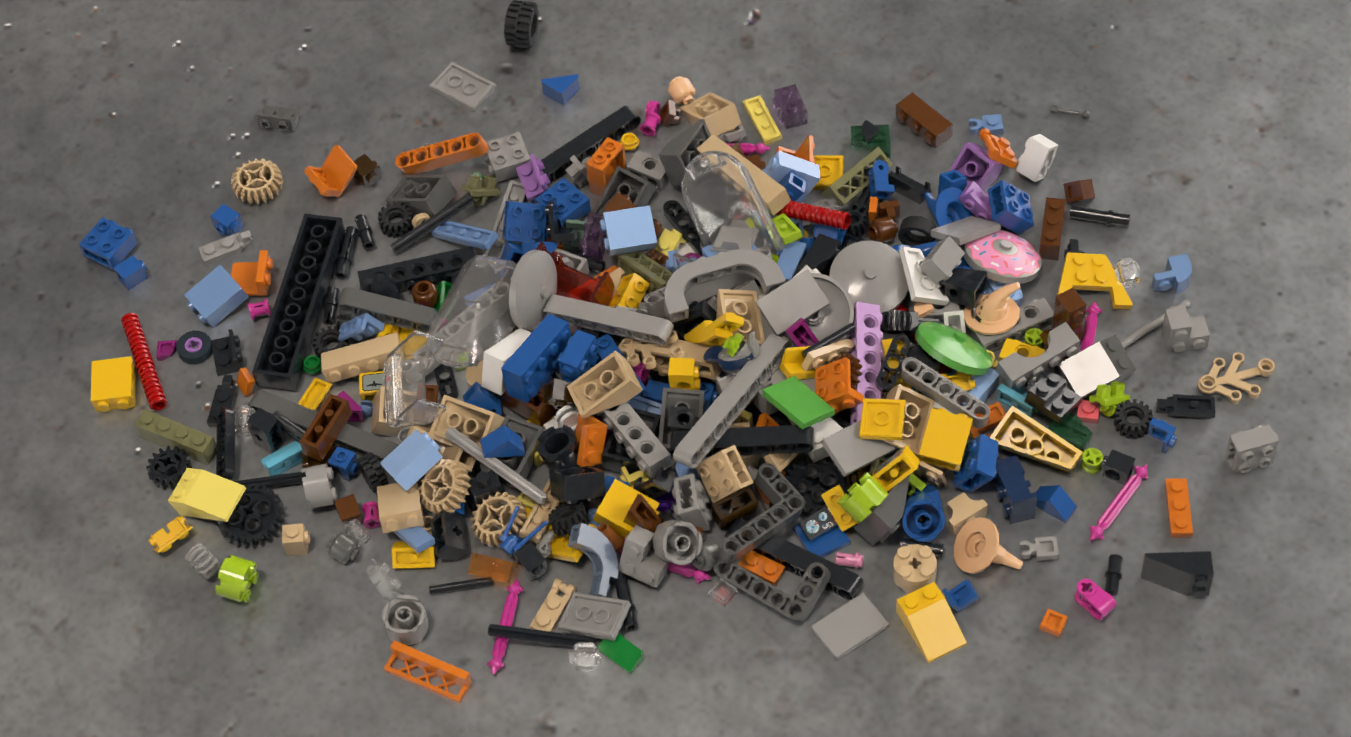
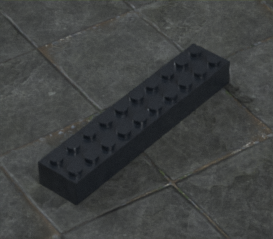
M304 213L252 371L257 386L296 390L303 362L310 346L346 232L343 220L340 217Z

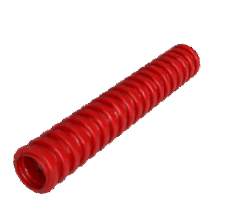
M745 195L743 201L744 208L765 213L758 206V203H752ZM790 201L775 214L779 216L784 213L788 218L805 222L809 221L810 223L814 222L815 224L841 228L843 230L848 228L851 221L848 212Z
M136 313L125 314L121 318V323L149 407L153 411L162 410L167 406V401L139 317Z

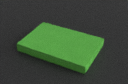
M795 376L762 390V396L801 429L834 416L835 409Z

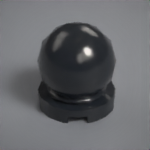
M563 425V427L555 429L553 426L539 436V444L536 450L541 458L545 460L549 470L579 466L576 463L580 443L577 441V436L571 427Z

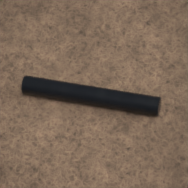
M850 323L803 350L801 352L802 356L805 358L808 352L830 345L855 330L854 324Z
M485 577L429 586V592L431 595L493 585V578Z

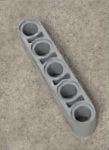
M908 357L903 360L901 378L906 383L953 414L962 413L968 415L969 418L973 419V427L983 428L987 425L990 409L985 403L918 359ZM912 368V369H914L915 371H914V372H909V371H907L906 369ZM923 380H931L932 383H925ZM941 391H947L949 394L944 395ZM959 402H964V403L967 404V405H966V406H961V405H959L958 403H959ZM980 413L984 417H977L975 414Z

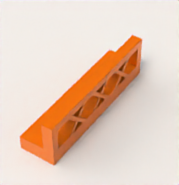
M395 640L390 646L392 655L384 666L385 672L460 704L472 684L469 672ZM396 659L405 662L406 667L398 670L392 668ZM419 668L425 674L415 678L411 676L410 671ZM440 677L443 680V684L433 686L430 684L429 679ZM458 685L462 688L456 696L449 693L447 687Z

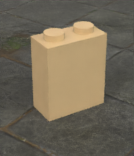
M418 481L407 491L399 483L377 487L379 519L383 534L416 526H425Z

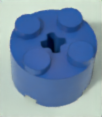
M919 494L905 501L904 513L900 523L911 538L919 542H927L935 539L943 530L945 516L933 497ZM921 515H925L923 521H919Z

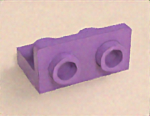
M534 154L529 155L531 161L516 168L526 197L530 202L548 190V185L551 184L547 174H544L542 169H545L540 158L537 159Z
M974 180L969 182L958 199L976 217L994 222L991 217L989 196Z

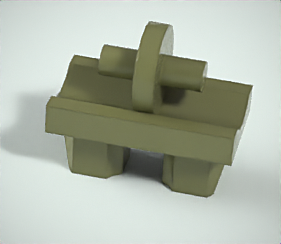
M485 175L484 180L479 176H470L469 183L462 184L461 187L462 191L470 193L474 199L473 204L477 207L483 206L488 196H499L500 190L495 188L497 179L491 175Z

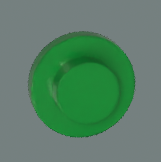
M315 355L306 357L303 362L304 371L311 375L319 373L322 370L321 359Z

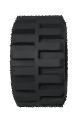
M520 0L511 1L504 23V38L507 46L528 49L532 47L539 24V10L536 3Z

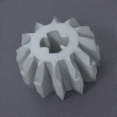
M197 543L185 555L186 561L205 579L214 576L221 567L218 559L202 544Z

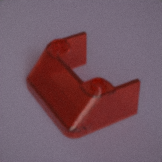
M543 242L539 243L536 250L549 253L556 266V295L609 306L615 285L608 272L605 271L602 276L593 278L565 265L560 254L554 251L552 253L548 252Z

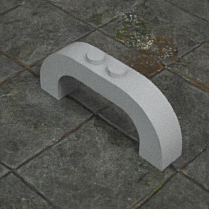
M738 249L719 252L707 258L700 257L677 269L669 278L664 296L665 314L670 322L688 318L689 308L684 297L685 293L695 285L730 275L745 273L755 277L761 284L765 295L783 285L786 280L779 266L770 257L758 251Z

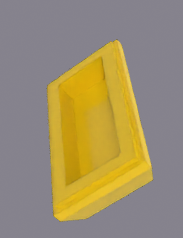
M315 377L297 404L316 411L332 387V384Z

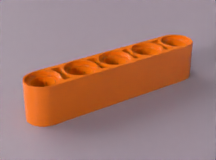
M476 132L400 153L395 159V165L404 175H416L483 156L488 151V144L480 134Z

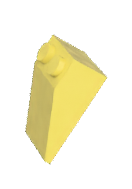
M187 468L168 502L180 516L227 522L246 487L202 469Z

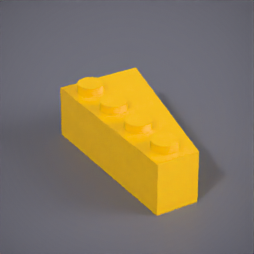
M1011 406L990 436L991 439L998 441V448L1067 473H1071L1082 458L1083 452L1014 406Z

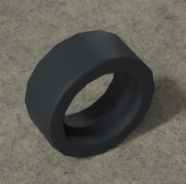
M908 216L901 223L898 238L903 245L908 246L935 242L936 238L931 237V230L937 227L925 217ZM910 231H918L925 234L926 236H919L913 234Z

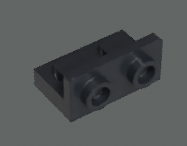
M233 329L228 330V337L211 340L218 376L239 372L241 368L240 363H243L242 353L237 348L241 347L239 336L234 335Z

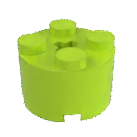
M868 472L859 479L860 484L855 482L847 490L850 493L849 495L845 493L837 501L858 523L869 516L876 506L878 507L888 495L886 490Z
M229 555V558L226 557L218 574L221 583L216 585V595L247 603L251 596V591L249 590L251 584L255 585L258 580L259 573L255 572L257 563L234 555Z

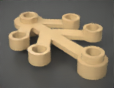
M671 331L665 345L678 341L676 331ZM632 338L623 339L618 346L623 355L627 356L631 367L637 366L640 363L637 351L642 352L644 357L643 363L648 370L657 366L655 357L651 354L670 358H688L685 349L681 346L668 349L661 347L664 345L654 343L644 345L647 342Z
M1236 352L1232 356V362L1226 374L1217 378L1218 373L1224 370L1226 364L1223 358L1218 357L1213 360L1210 373L1202 376L1198 380L1197 386L1204 394L1216 392L1228 397L1232 404L1240 403L1242 393L1238 390H1230L1222 385L1228 384L1246 391L1250 398L1256 399L1260 397L1261 387L1241 380L1258 375L1263 377L1271 376L1275 369V363L1271 359L1264 358L1259 361L1258 367L1236 372L1238 367L1243 365L1245 359L1244 354Z

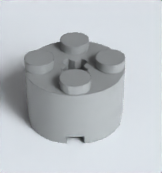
M325 463L301 468V473L306 472V477H302L306 500H311L312 502L311 505H308L309 509L335 504L334 500L339 498L337 488L332 487L331 479H334L332 466L328 467Z
M668 520L656 527L653 536L655 554L666 562L678 565L689 564L701 552L702 536L691 523Z
M411 595L395 597V600L391 603L389 601L385 605L382 612V619L389 639L392 642L395 640L404 645L419 644L429 627L423 604L419 599Z

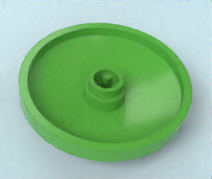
M928 321L921 323L915 332L918 344L933 358L952 369L970 375H984L992 365V358L983 346L967 334L953 327Z

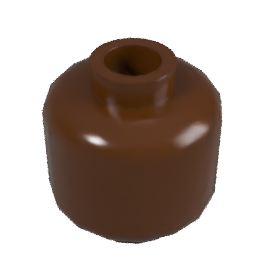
M890 217L872 220L868 227L869 238L881 243L894 241L898 233V225Z
M420 281L412 287L411 294L415 304L431 308L437 304V289L432 282Z

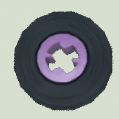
M190 331L182 335L176 345L179 358L188 364L204 362L212 353L210 337L202 331Z

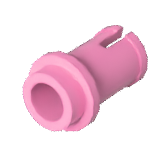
M837 552L836 557H838L836 558V564L839 566H850L858 569V567L863 565V555H860L859 552H856V554Z

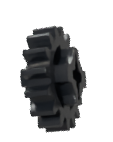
M167 446L165 451L160 448L159 454H152L154 459H148L149 465L146 466L147 474L154 485L159 484L163 488L167 484L170 489L172 484H178L187 468H192L189 455L186 454L184 449L179 451L177 446L173 450L170 449V446Z

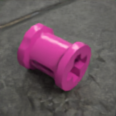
M267 298L262 302L248 303L252 320L263 315L271 316V309Z
M370 501L363 504L364 527L368 529L380 527L378 503Z

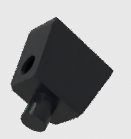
M956 268L948 280L939 281L941 288H945V296L947 295L950 301L974 308L987 289V271Z
M494 471L487 473L479 472L476 478L469 480L468 483L471 487L467 489V492L470 495H466L465 500L471 512L477 511L476 504L481 505L483 503L482 499L487 500L489 495L494 497L496 492L503 494L506 491Z

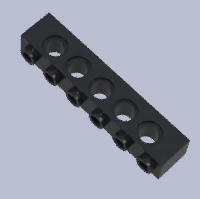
M470 246L357 272L360 286L366 278L383 274L394 280L399 293L411 292L412 287L420 281H430L434 285H439L441 281L452 283L451 273L477 262L474 249Z

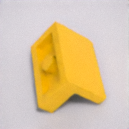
M810 346L785 349L779 368L787 379L795 376L797 379L815 378V369L805 372L801 367L805 359L801 352Z
M404 541L395 542L391 548L393 569L436 566L434 545L420 553H417Z

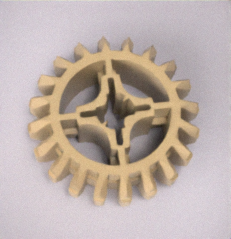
M255 158L251 162L248 159L247 164L241 163V168L236 167V172L232 173V190L238 200L241 199L243 203L248 202L252 205L256 202L259 205L260 202H264L266 204L268 199L273 200V195L278 196L279 191L282 190L283 178L281 170L271 160L266 161L262 158L258 161Z
M441 459L424 474V479L420 480L422 486L418 489L422 491L419 494L422 499L421 503L428 511L434 514H439L442 510L448 513H455V509H461V503L466 502L465 496L470 495L467 492V489L471 487L468 483L471 479L467 475L468 471L462 464L452 459Z
M496 492L494 497L489 495L487 500L482 499L483 503L481 505L476 504L478 510L472 511L474 517L470 519L473 524L471 528L477 539L491 547H494V545L499 547L502 542L499 538L504 533L516 506H519V511L507 536L519 534L520 528L524 525L523 522L527 519L525 515L526 510L522 502L514 495H509L506 492L503 494Z

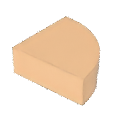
M915 301L914 312H918V318H923L934 312V307L930 303Z

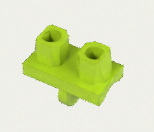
M1114 381L1111 382L1110 386L1106 384L1097 385L1096 395H1091L1089 402H1099L1101 404L1100 411L1105 416L1110 417L1115 415L1118 404L1126 402V400L1130 399V395L1124 393V383Z

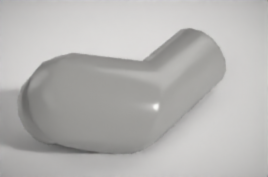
M550 530L545 532L539 544L537 543L536 545L537 550L544 558L551 554L550 543L556 536Z

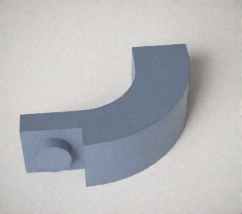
M584 523L574 525L571 529L568 547L582 551L592 562L594 574L589 595L606 597L610 589L609 581L618 579L619 567L616 552L607 537L596 528Z

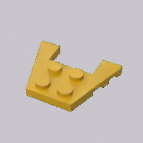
M1067 253L1057 291L1058 294L1071 288L1075 290L1110 291L1113 309H1131L1133 306L1132 301L1106 254Z

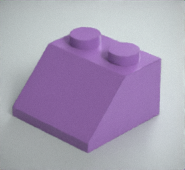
M966 142L949 171L957 170L967 177V184L974 180L984 191L996 181L1005 165L990 159L987 150L979 144Z

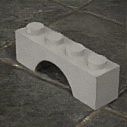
M1066 322L1049 332L1047 338L1048 349L1042 355L1024 357L1014 352L998 362L996 371L1009 388L1021 387L1027 382V379L1032 376H1039L1047 367L1056 366L1061 362L1062 358L1066 356L1071 357L1078 351L1080 340Z

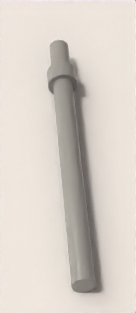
M1186 299L1168 309L1186 307L1187 309L1191 306V303ZM1165 313L1121 340L1122 346L1124 348L1162 325Z

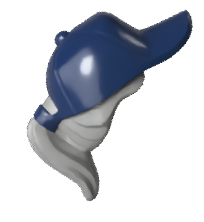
M755 331L749 334L747 341H742L734 357L726 354L728 348L714 346L707 349L703 359L717 362L725 372L742 369L748 360L757 358L760 354Z

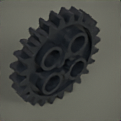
M807 456L806 462L799 459L798 466L792 463V470H786V476L784 477L805 500L802 512H806V518L827 506L824 500L816 499L822 498V494L837 485H840L843 492L849 495L846 476L844 477L838 467L834 466L833 460L826 462V457L821 461L813 463Z
M258 484L255 485L254 489H251L250 485H247V489L244 491L228 521H217L219 524L218 528L223 537L227 538L229 543L234 542L235 546L241 543L243 548H246L247 544L250 543L253 548L257 541L262 545V539L265 538L267 541H270V534L277 535L274 529L282 528L279 522L284 521L282 516L285 514L284 505L273 489L268 491L267 487L263 486L260 490Z

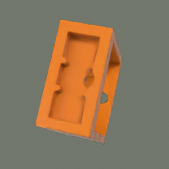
M607 137L586 163L591 193L601 197L617 166L626 169L623 144Z

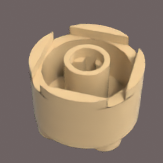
M912 544L898 549L893 562V579L895 584L902 588L904 592L909 594L936 581L937 561L930 547Z

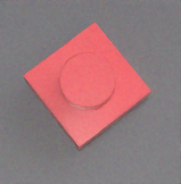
M1081 400L1078 406L1077 421L1097 424L1100 403Z

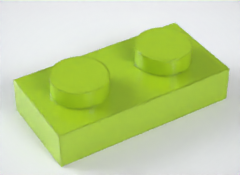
M784 213L767 220L768 228L784 245L802 238L801 230Z

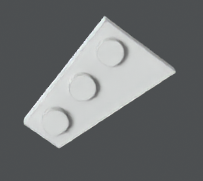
M902 247L899 252L911 300L946 306L950 301L947 295L943 296L939 289L941 287L940 283L935 284L919 267L925 259L921 250Z

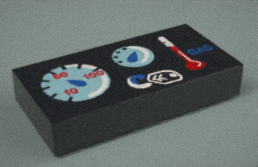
M825 506L799 522L798 525L807 540L811 541L837 525V522L829 508Z

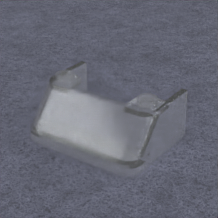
M413 331L387 355L384 362L387 426L401 428L411 425L430 424L446 410L445 405L426 401L425 372L434 363L432 351L443 342V338Z

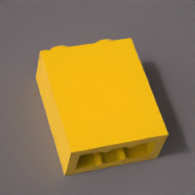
M132 356L92 361L91 403L95 412L136 407V366Z
M932 408L918 459L930 465L959 472L973 419L962 413L956 415L949 413V411L943 408Z
M615 479L597 509L593 521L600 525L608 523L616 532L626 538L633 530V527L623 521L636 496L641 494L657 514H659V511L656 510L659 503Z

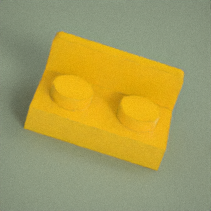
M636 273L623 276L608 306L615 308V305L638 309L639 303L649 287V283Z

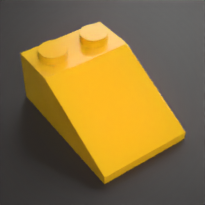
M935 582L896 600V613L928 663L967 644L945 597Z

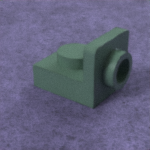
M567 219L566 228L578 227V237L575 241H572V244L563 245V249L583 252L587 235L585 221Z

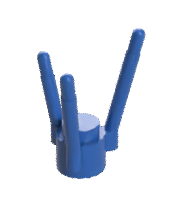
M516 506L504 533L499 538L502 541L499 547L508 555L513 556L526 542L548 524V521H544L525 538H517L513 534L507 536L519 511V506Z

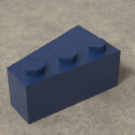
M1017 455L996 460L997 472L991 481L996 483L995 491L998 500H1002L1004 517H1008L1010 524L1035 519L1037 495L1035 492H1030L1028 487H1031V483L1029 480H1025L1023 475L1025 471Z

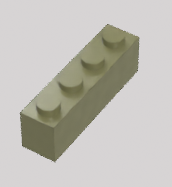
M144 409L134 424L140 438L164 448L170 446L171 450L177 446L179 451L184 449L190 459L207 466L216 454V442L213 436L147 409Z

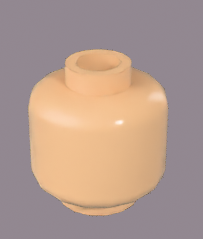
M678 76L670 81L668 93L676 104L686 105L693 101L696 91L688 78Z

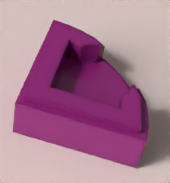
M178 340L158 341L157 361L166 360L174 355L177 351L176 345Z

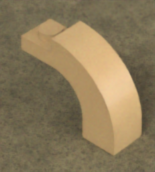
M411 425L407 437L416 429L421 434L425 432L441 448L438 452L443 456L442 459H452L462 464L467 471L472 470L476 458L455 443Z

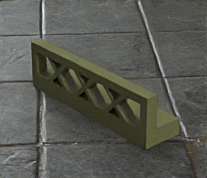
M877 147L830 185L821 195L825 199L832 195L843 206L869 185V178L864 176V168L870 169L877 157L885 161L889 167L893 164L882 150ZM852 178L859 180V187L851 186ZM837 190H847V198L844 199Z
M640 251L617 255L618 268H622L625 276L636 273L649 283L646 291L648 294L666 287L668 281L665 280H669L673 274Z

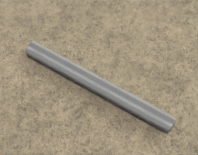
M450 427L446 431V438L535 502L543 504L546 501L547 494L496 457L484 458L482 448L457 429Z

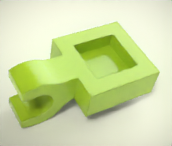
M736 333L734 337L730 336L729 339H726L722 346L723 348H728L726 354L734 357L745 336Z

